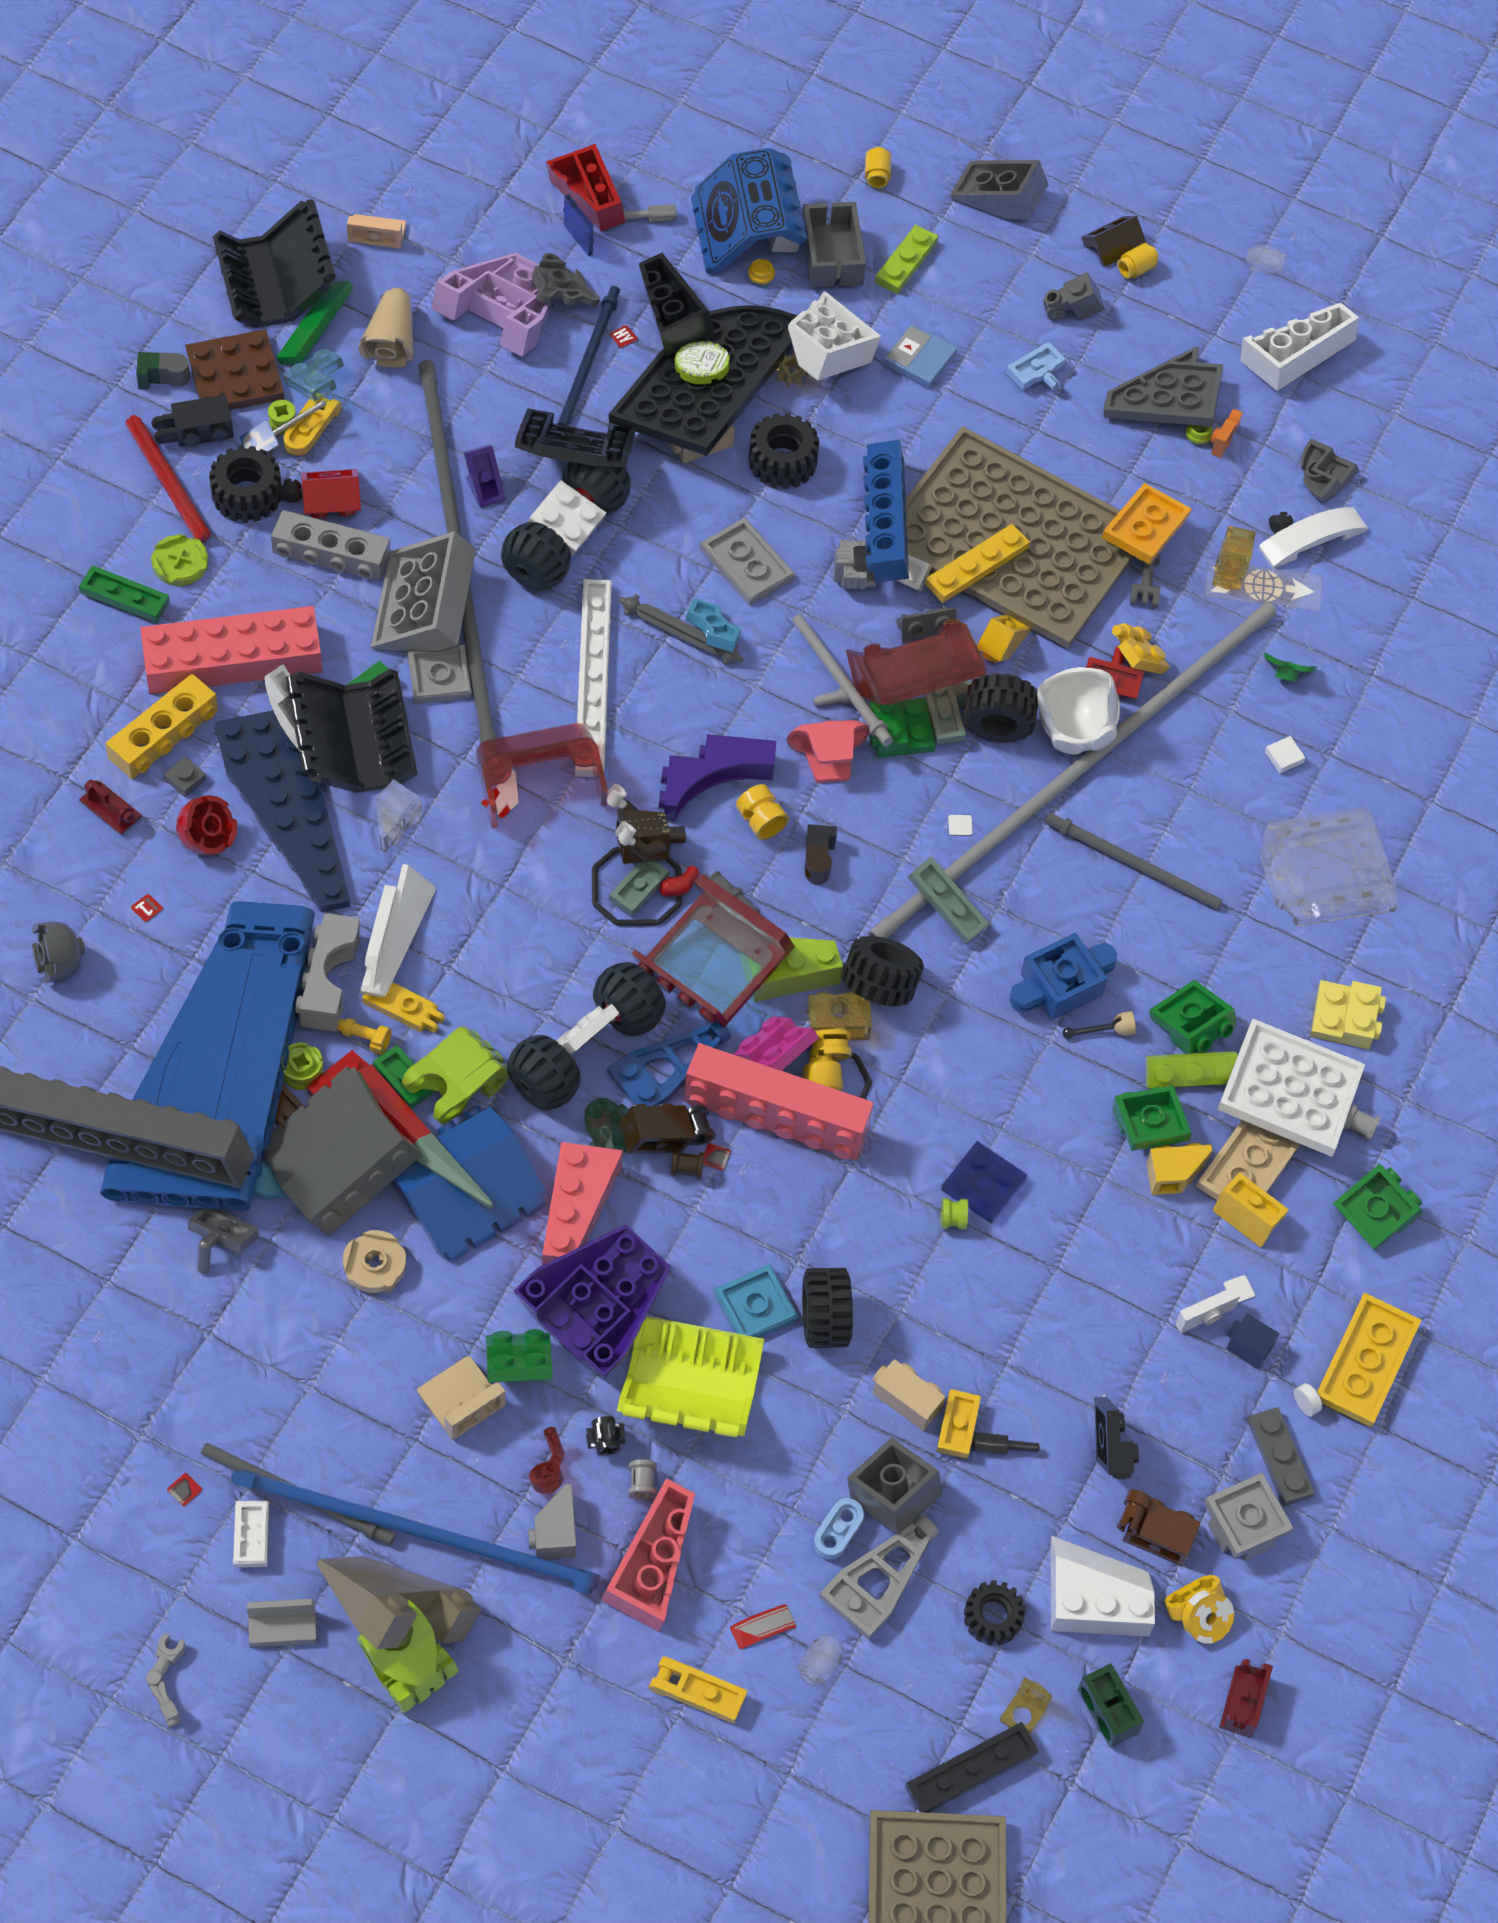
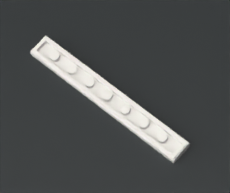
M583 579L575 776L604 778L612 580Z

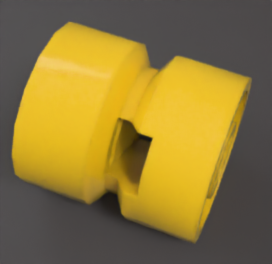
M765 784L749 788L738 798L735 806L742 817L749 821V827L759 840L775 836L789 822V816L779 803H775L776 798Z

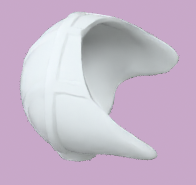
M1071 668L1047 678L1039 686L1037 700L1040 721L1056 750L1073 755L1088 750H1101L1114 741L1117 736V724L1120 717V702L1114 679L1108 672L1094 668Z

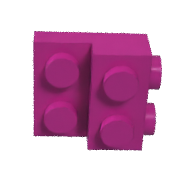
M774 1016L762 1024L756 1035H751L743 1040L738 1051L733 1055L782 1071L819 1037L813 1028L796 1027L791 1018Z

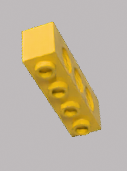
M194 674L189 675L105 742L108 759L131 780L138 774L146 772L154 761L161 756L167 755L180 740L191 736L195 728L204 721H209L218 711L216 693Z

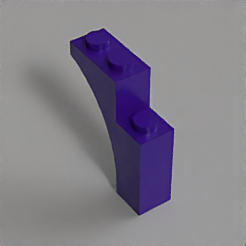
M707 734L706 745H700L699 758L670 755L669 766H663L661 784H666V791H660L659 808L664 809L667 821H675L682 809L694 797L716 785L745 779L773 781L777 741Z

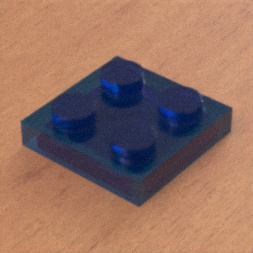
M976 1141L942 1184L941 1190L957 1201L967 1199L968 1209L992 1224L1026 1181L1028 1174Z

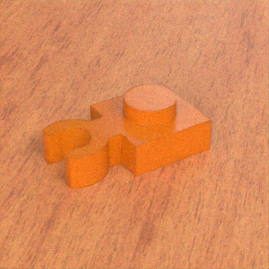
M1233 408L1221 428L1216 427L1210 442L1214 443L1212 455L1222 458L1233 438V434L1241 423L1240 419L1243 412Z

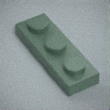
M932 856L907 876L964 944L968 943L989 925L988 921Z

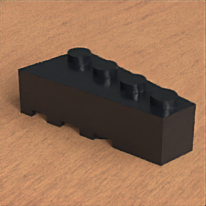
M663 253L638 263L666 358L676 354L683 346L689 343L704 341L715 335L709 310Z

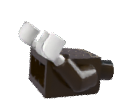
M614 784L609 789L608 804L614 808L619 807L617 809L615 834L623 864L664 860L669 857L670 844H685L686 831L684 826L669 827L666 815L663 812L638 810L629 800H623L627 793L618 784Z

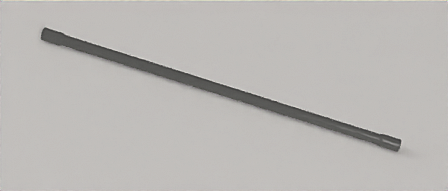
M424 360L419 363L418 367L421 385L424 389L447 533L455 531L462 537L437 389L438 381L435 363L431 360ZM469 584L462 627L480 730L479 739L482 757L486 760H493L498 758L500 753L496 731L493 726Z

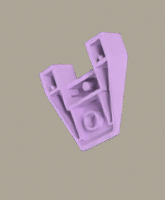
M512 253L457 269L445 275L436 283L431 309L453 321L469 310L503 328L500 345L509 349L512 353L523 357L537 346L552 301L546 304L538 301L536 298L538 288L533 283L532 273L535 266H539V264L518 253Z

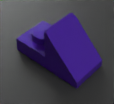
M489 444L463 452L469 472L466 480L478 506L483 507L506 500L493 446Z

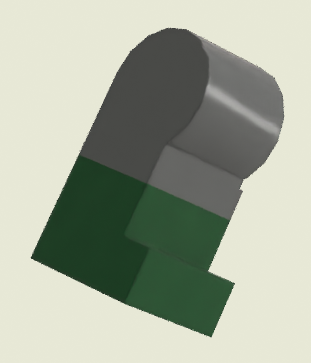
M138 352L136 370L138 389H150V383H169L177 387L187 384L190 380L188 359L178 353Z

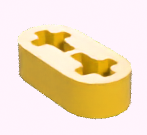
M1215 1575L1200 1577L1169 1594L1165 1598L1164 1603L1170 1619L1182 1620L1183 1610L1187 1602L1198 1592L1215 1590L1224 1595L1219 1577Z

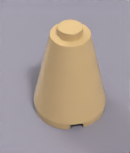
M392 288L384 292L359 343L358 349L361 356L368 361L369 357L376 359V365L401 368L406 366L407 361L410 360L412 362L411 297L401 288Z

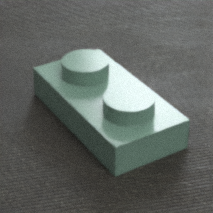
M656 861L639 862L609 894V901L633 917L658 890L660 884L669 878V870Z

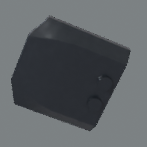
M527 408L516 435L515 448L541 457L597 467L627 466L635 439V431L609 423L607 433L554 424L555 413Z

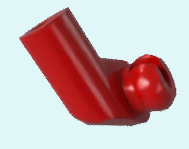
M688 866L682 876L665 879L659 887L661 895L667 898L686 895L700 876L699 869L695 866Z

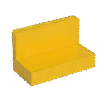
M1239 1172L1222 1190L1213 1211L1259 1247H1262L1272 1230L1285 1218L1289 1209Z

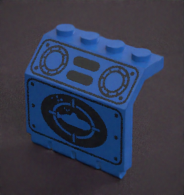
M772 148L732 154L695 187V193L691 196L707 274H714L715 272L720 274L757 240L782 236L799 245L807 240L805 222L801 212V204L797 194L790 157Z

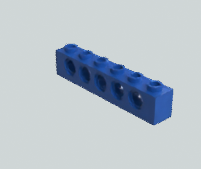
M900 440L867 444V456H863L864 471L868 473V475L863 476L865 492H869V495H864L866 512H869V515H865V525L867 532H870V535H866L865 539L867 551L871 552V555H866L868 572H873L876 583L909 579L905 465Z

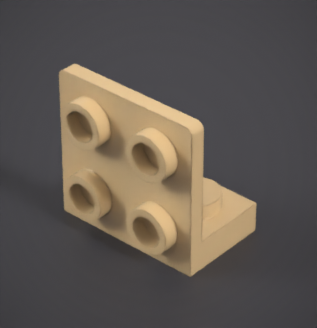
M466 1356L417 1389L419 1397L452 1441L506 1406L505 1390L499 1382L491 1385L470 1356Z

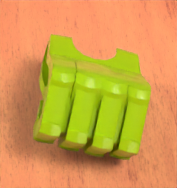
M461 1026L453 1031L428 1055L412 1065L404 1074L402 1084L411 1093L421 1089L438 1091L443 1097L436 1102L433 1117L440 1124H445L464 1111L468 1100L479 1089L489 1099L503 1087L510 1077L507 1064L503 1063L505 1061L504 1058L497 1051H493L492 1045L486 1040H482L475 1030Z
M409 1598L407 1599L408 1606L417 1616L399 1647L376 1649L362 1634L357 1637V1642L376 1678L403 1713L415 1706V1700L418 1703L425 1701L431 1695L430 1690L436 1692L446 1683L445 1680L452 1678L459 1671L454 1660L439 1643H436L433 1628L422 1611Z

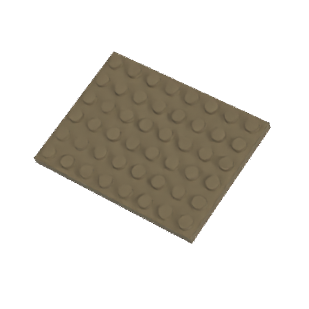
M964 426L959 429L906 498L908 554L931 564L930 574L935 573L1002 529L1013 524L1030 541L1029 549L972 584L963 592L1005 615L1011 616L1066 648L1070 647L1135 557L1102 539L1104 529L1121 510Z

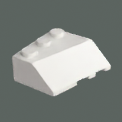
M825 291L821 294L818 301L814 300L810 304L809 309L802 311L788 326L798 365L817 381L871 363L881 335Z
M1051 1536V1631L1149 1637L1155 1625L1154 1589L1149 1572Z

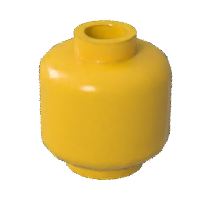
M832 1056L812 1057L809 1059V1063L803 1066L802 1075L804 1079L839 1091L843 1090L841 1065L839 1062L834 1061Z

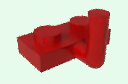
M1118 646L1115 648L1112 662L1093 657L1088 658L1086 668L1100 669L1108 672L1114 679L1118 695L1137 700L1144 671L1123 666L1125 656Z

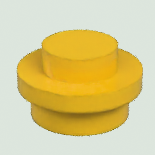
M757 259L749 266L748 276L756 284H767L774 279L775 269L770 261Z

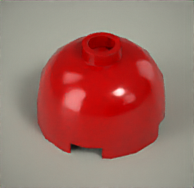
M206 795L188 801L181 808L176 819V831L179 840L185 848L195 854L214 855L233 844L237 835V819H233L231 811L227 807L230 806L228 802L218 796Z

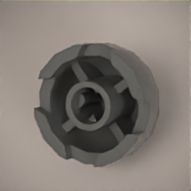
M61 922L34 924L32 933H37L38 943L32 944V950L38 973L45 972L46 974L43 982L50 983L70 977L75 973L80 964V955L85 954L82 938H77L73 929Z

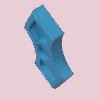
M696 598L693 599L685 621L694 624L703 631L706 636L707 645L733 653L740 637V628L724 619L721 614V606Z

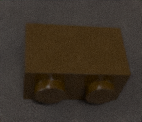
M665 1103L659 1106H646V1104H636L630 1107L628 1112L619 1121L628 1154L673 1153L674 1149L682 1153L695 1139L686 1105Z

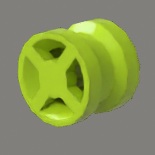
M277 400L268 408L269 423L272 430L277 429L296 416L295 406L287 400ZM287 429L279 433L278 435H284Z
M942 1198L940 1210L941 1229L957 1226L959 1230H966L968 1223V1200L960 1199L958 1202H954L949 1198Z

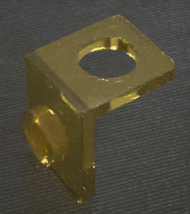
M1024 1677L1017 1694L1000 1717V1722L1009 1728L1016 1725L1017 1723L1013 1720L1012 1712L1018 1707H1024L1031 1713V1721L1024 1725L1028 1733L1031 1734L1047 1710L1052 1695L1042 1685Z

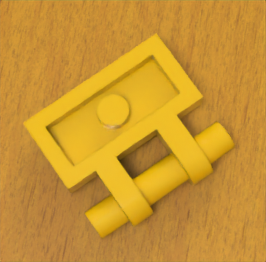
M1125 623L1113 626L1112 633L1117 636L1121 643L1118 647L1132 668L1162 675L1170 668L1164 659L1166 657L1164 651L1157 645L1149 644L1151 633L1147 632L1145 628L1133 627Z

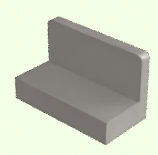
M314 1599L247 1603L250 1648L317 1644Z

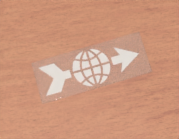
M1207 560L1204 597L1259 604L1268 602L1275 606L1321 611L1323 575Z

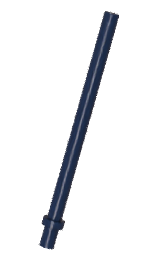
M611 286L607 296L601 302L602 310L557 423L559 425L568 426L612 311L617 309V299L620 293V289L617 286Z

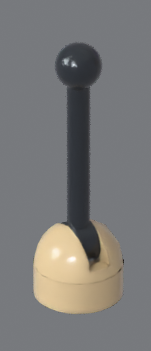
M1132 1011L1122 1012L1110 1024L1078 1029L1066 1027L1063 1029L1062 1035L1065 1039H1071L1074 1035L1114 1029L1121 1036L1136 1035L1134 1015Z

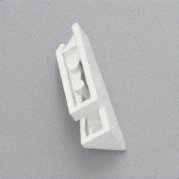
M402 865L397 887L384 886L366 953L364 966L367 969L361 987V994L378 997L386 996L436 891L435 886L410 865Z

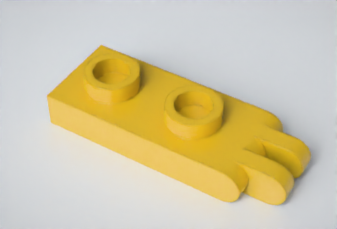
M392 982L385 997L366 994L362 997L363 1004L418 1032L426 1029L436 1033L439 1028L437 1023L441 1024L445 1019V1016L437 1011L438 1006L435 1003Z

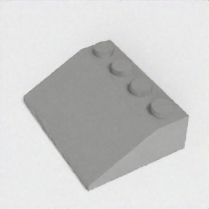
M453 531L390 551L371 648L374 650L439 651L457 646L476 548Z

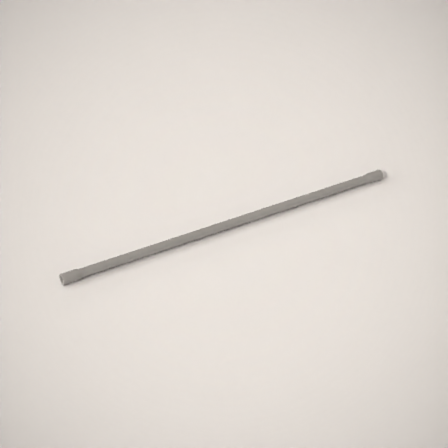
M1268 602L1260 606L1248 616L1245 622L1117 727L1116 738L1107 747L1098 751L1089 750L946 868L944 870L953 882L1253 632L1259 630L1277 614L1274 606ZM920 891L917 892L895 912L886 916L869 930L868 936L889 938L903 923L929 902Z

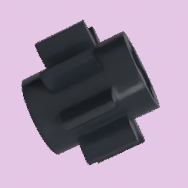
M612 1416L596 1418L591 1422L592 1428L586 1429L588 1449L596 1448V1452L600 1456L613 1455L621 1450L620 1444L626 1443L624 1424H616L615 1418Z

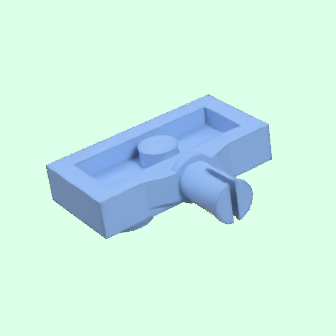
M1047 342L1008 365L1006 374L1022 390L1037 382L1044 381L1052 391H1055V389L1061 386V382L1052 373L1064 367L1066 359L1050 342Z

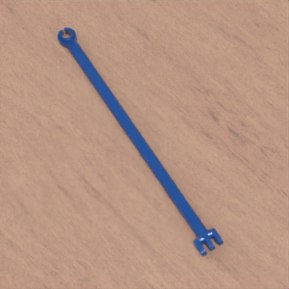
M242 1469L234 1472L231 1476L232 1482L239 1486L250 1489L255 1488L574 1583L573 1589L582 1593L592 1594L593 1589H596L598 1586L600 1575L588 1570L560 1564L264 1477L259 1473Z

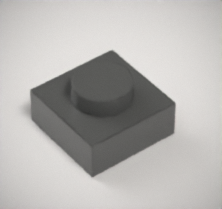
M185 756L164 773V779L182 796L186 797L206 781V774Z

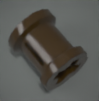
M674 1149L671 1177H676L679 1174L696 1176L697 1180H702L704 1152L694 1155L679 1153V1150Z

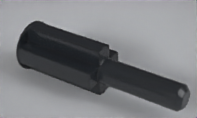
M975 1432L973 1438V1450L978 1452L1007 1454V1450L1038 1453L1040 1449L1039 1443L1008 1440V1435Z

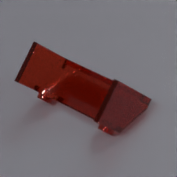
M946 619L943 627L938 630L939 634L888 649L881 647L880 644H871L865 646L863 652L853 649L846 650L854 687L862 697L880 705L893 704L980 677L987 672L984 660L967 624L960 622L959 619Z
M573 723L486 740L478 746L476 761L492 828L497 827L498 811L492 786L505 783L511 776L512 767L569 756L576 766L592 767L600 806L607 805L608 788L598 746L585 725Z

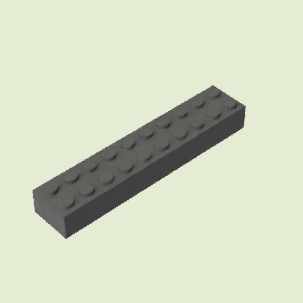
M0 1066V1131L236 1188H241L254 1159V1154L240 1126L232 1120L223 1119L219 1121L199 1112L193 1114L185 1113L173 1106H165V1108L155 1106L143 1099H137L136 1101L125 1099L117 1093L110 1092L104 1094L96 1092L87 1086H80L78 1088L58 1079H53L52 1081L44 1080L32 1073H24L23 1075Z

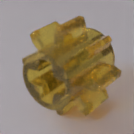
M795 352L792 356L788 357L786 354H783V364L779 363L776 368L777 371H781L777 376V381L783 380L787 383V388L795 383L801 386V376L808 377V372L798 365ZM790 367L795 368L794 373L789 372Z

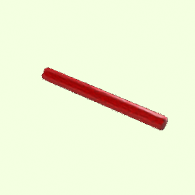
M131 415L125 421L128 430L193 537L204 543L210 538V531L142 419L137 417V415Z

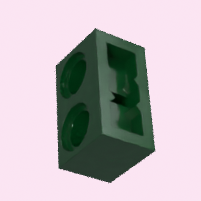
M1112 1663L1082 1677L1077 1690L1109 1748L1139 1734L1144 1720Z

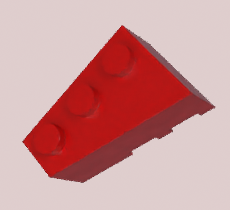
M596 144L546 161L550 182L600 231L626 222L622 202Z

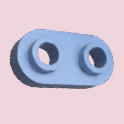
M844 1498L834 1504L815 1533L814 1549L819 1556L825 1559H836L844 1553L863 1522L864 1510L859 1502L851 1498ZM848 1514L853 1520L845 1522L841 1519V1516ZM832 1540L835 1546L828 1548L824 1545V1542Z

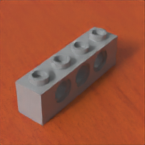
M282 510L271 535L272 551L281 557H291L311 565H321L332 568L337 572H348L359 575L364 579L381 581L391 551L390 538L285 510Z

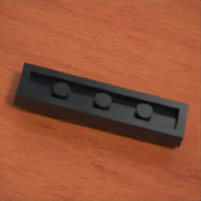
M1020 1722L907 1782L905 1788L919 1812L929 1813L1038 1754L1039 1750L1024 1724Z

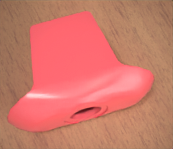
M857 720L823 721L803 724L789 733L787 743L790 748L806 756L817 783L847 781L850 779L853 748L866 740L869 735V726Z

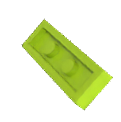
M915 224L877 273L875 283L898 294L937 244L938 235Z
M1233 1051L1146 1056V1086L1154 1088L1172 1085L1174 1087L1227 1084L1238 1054Z

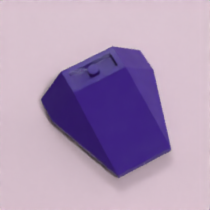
M625 1224L536 1268L514 1290V1294L534 1319L547 1332H550V1335L584 1367L605 1378L629 1353L671 1270V1266Z

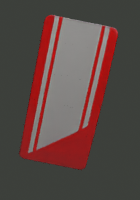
M783 1604L746 1618L730 1626V1630L738 1648L743 1649L763 1639L795 1628L796 1624L788 1606Z

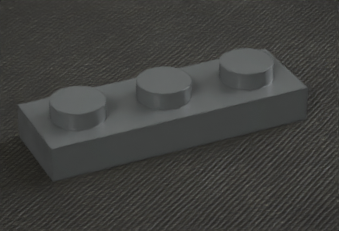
M1279 1407L1250 1415L1247 1422L1282 1506L1313 1498L1315 1492Z

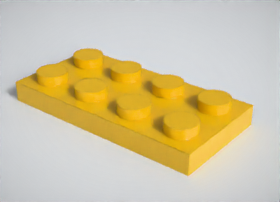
M1364 1292L1317 1391L1322 1404L1372 1428L1420 1325L1421 1319Z

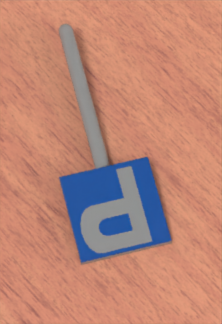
M326 401L319 402L275 430H272L269 421L266 420L239 436L244 448L249 449V446H254L257 451L263 449L268 454L280 446L276 435L324 407Z

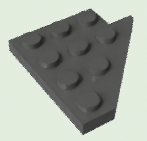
M1194 347L1109 390L1104 405V418L1213 427L1223 375V364L1198 363L1199 347Z

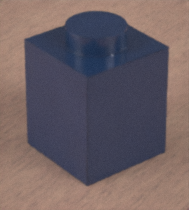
M1247 1313L1242 1322L1235 1320L1226 1336L1231 1339L1226 1350L1259 1369L1274 1347L1280 1333Z

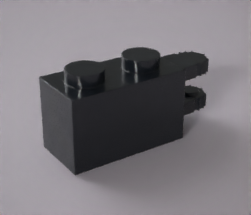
M226 394L171 403L172 413L155 416L151 422L152 427L158 430L154 435L155 441L158 444L178 442V446L182 447L234 438Z

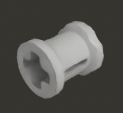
M1353 1104L1346 1118L1343 1130L1350 1129L1365 1136V1140L1370 1142L1381 1117L1378 1115L1375 1117L1358 1110V1107Z
M644 1459L629 1462L628 1470L631 1472V1488L628 1489L629 1498L635 1500L654 1499L657 1496L656 1488H654V1472L657 1471V1463Z

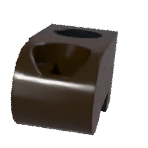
M810 824L807 826L804 873L806 879L812 884H823L830 877L832 860L828 850H835L837 826Z

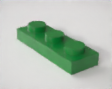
M93 565L79 585L81 594L156 623L170 602L168 594Z

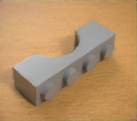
M324 913L322 924L316 925L314 942H317L316 948H310L308 956V966H311L310 971L304 972L302 979L304 994L303 996H298L296 1001L295 1013L300 1014L301 1027L337 1032L343 1009L342 989L333 985L326 976L338 964L355 960L361 937L360 918Z

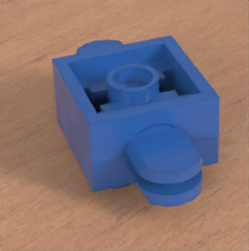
M1075 932L1025 956L1021 970V976L1024 980L1015 984L1011 989L1009 1000L1011 1007L1019 1013H1026L1042 1005L1050 1019L1054 1020L1102 997L1107 982L1105 974L1114 970L1117 961L1115 948L1108 943H1101L1087 949Z

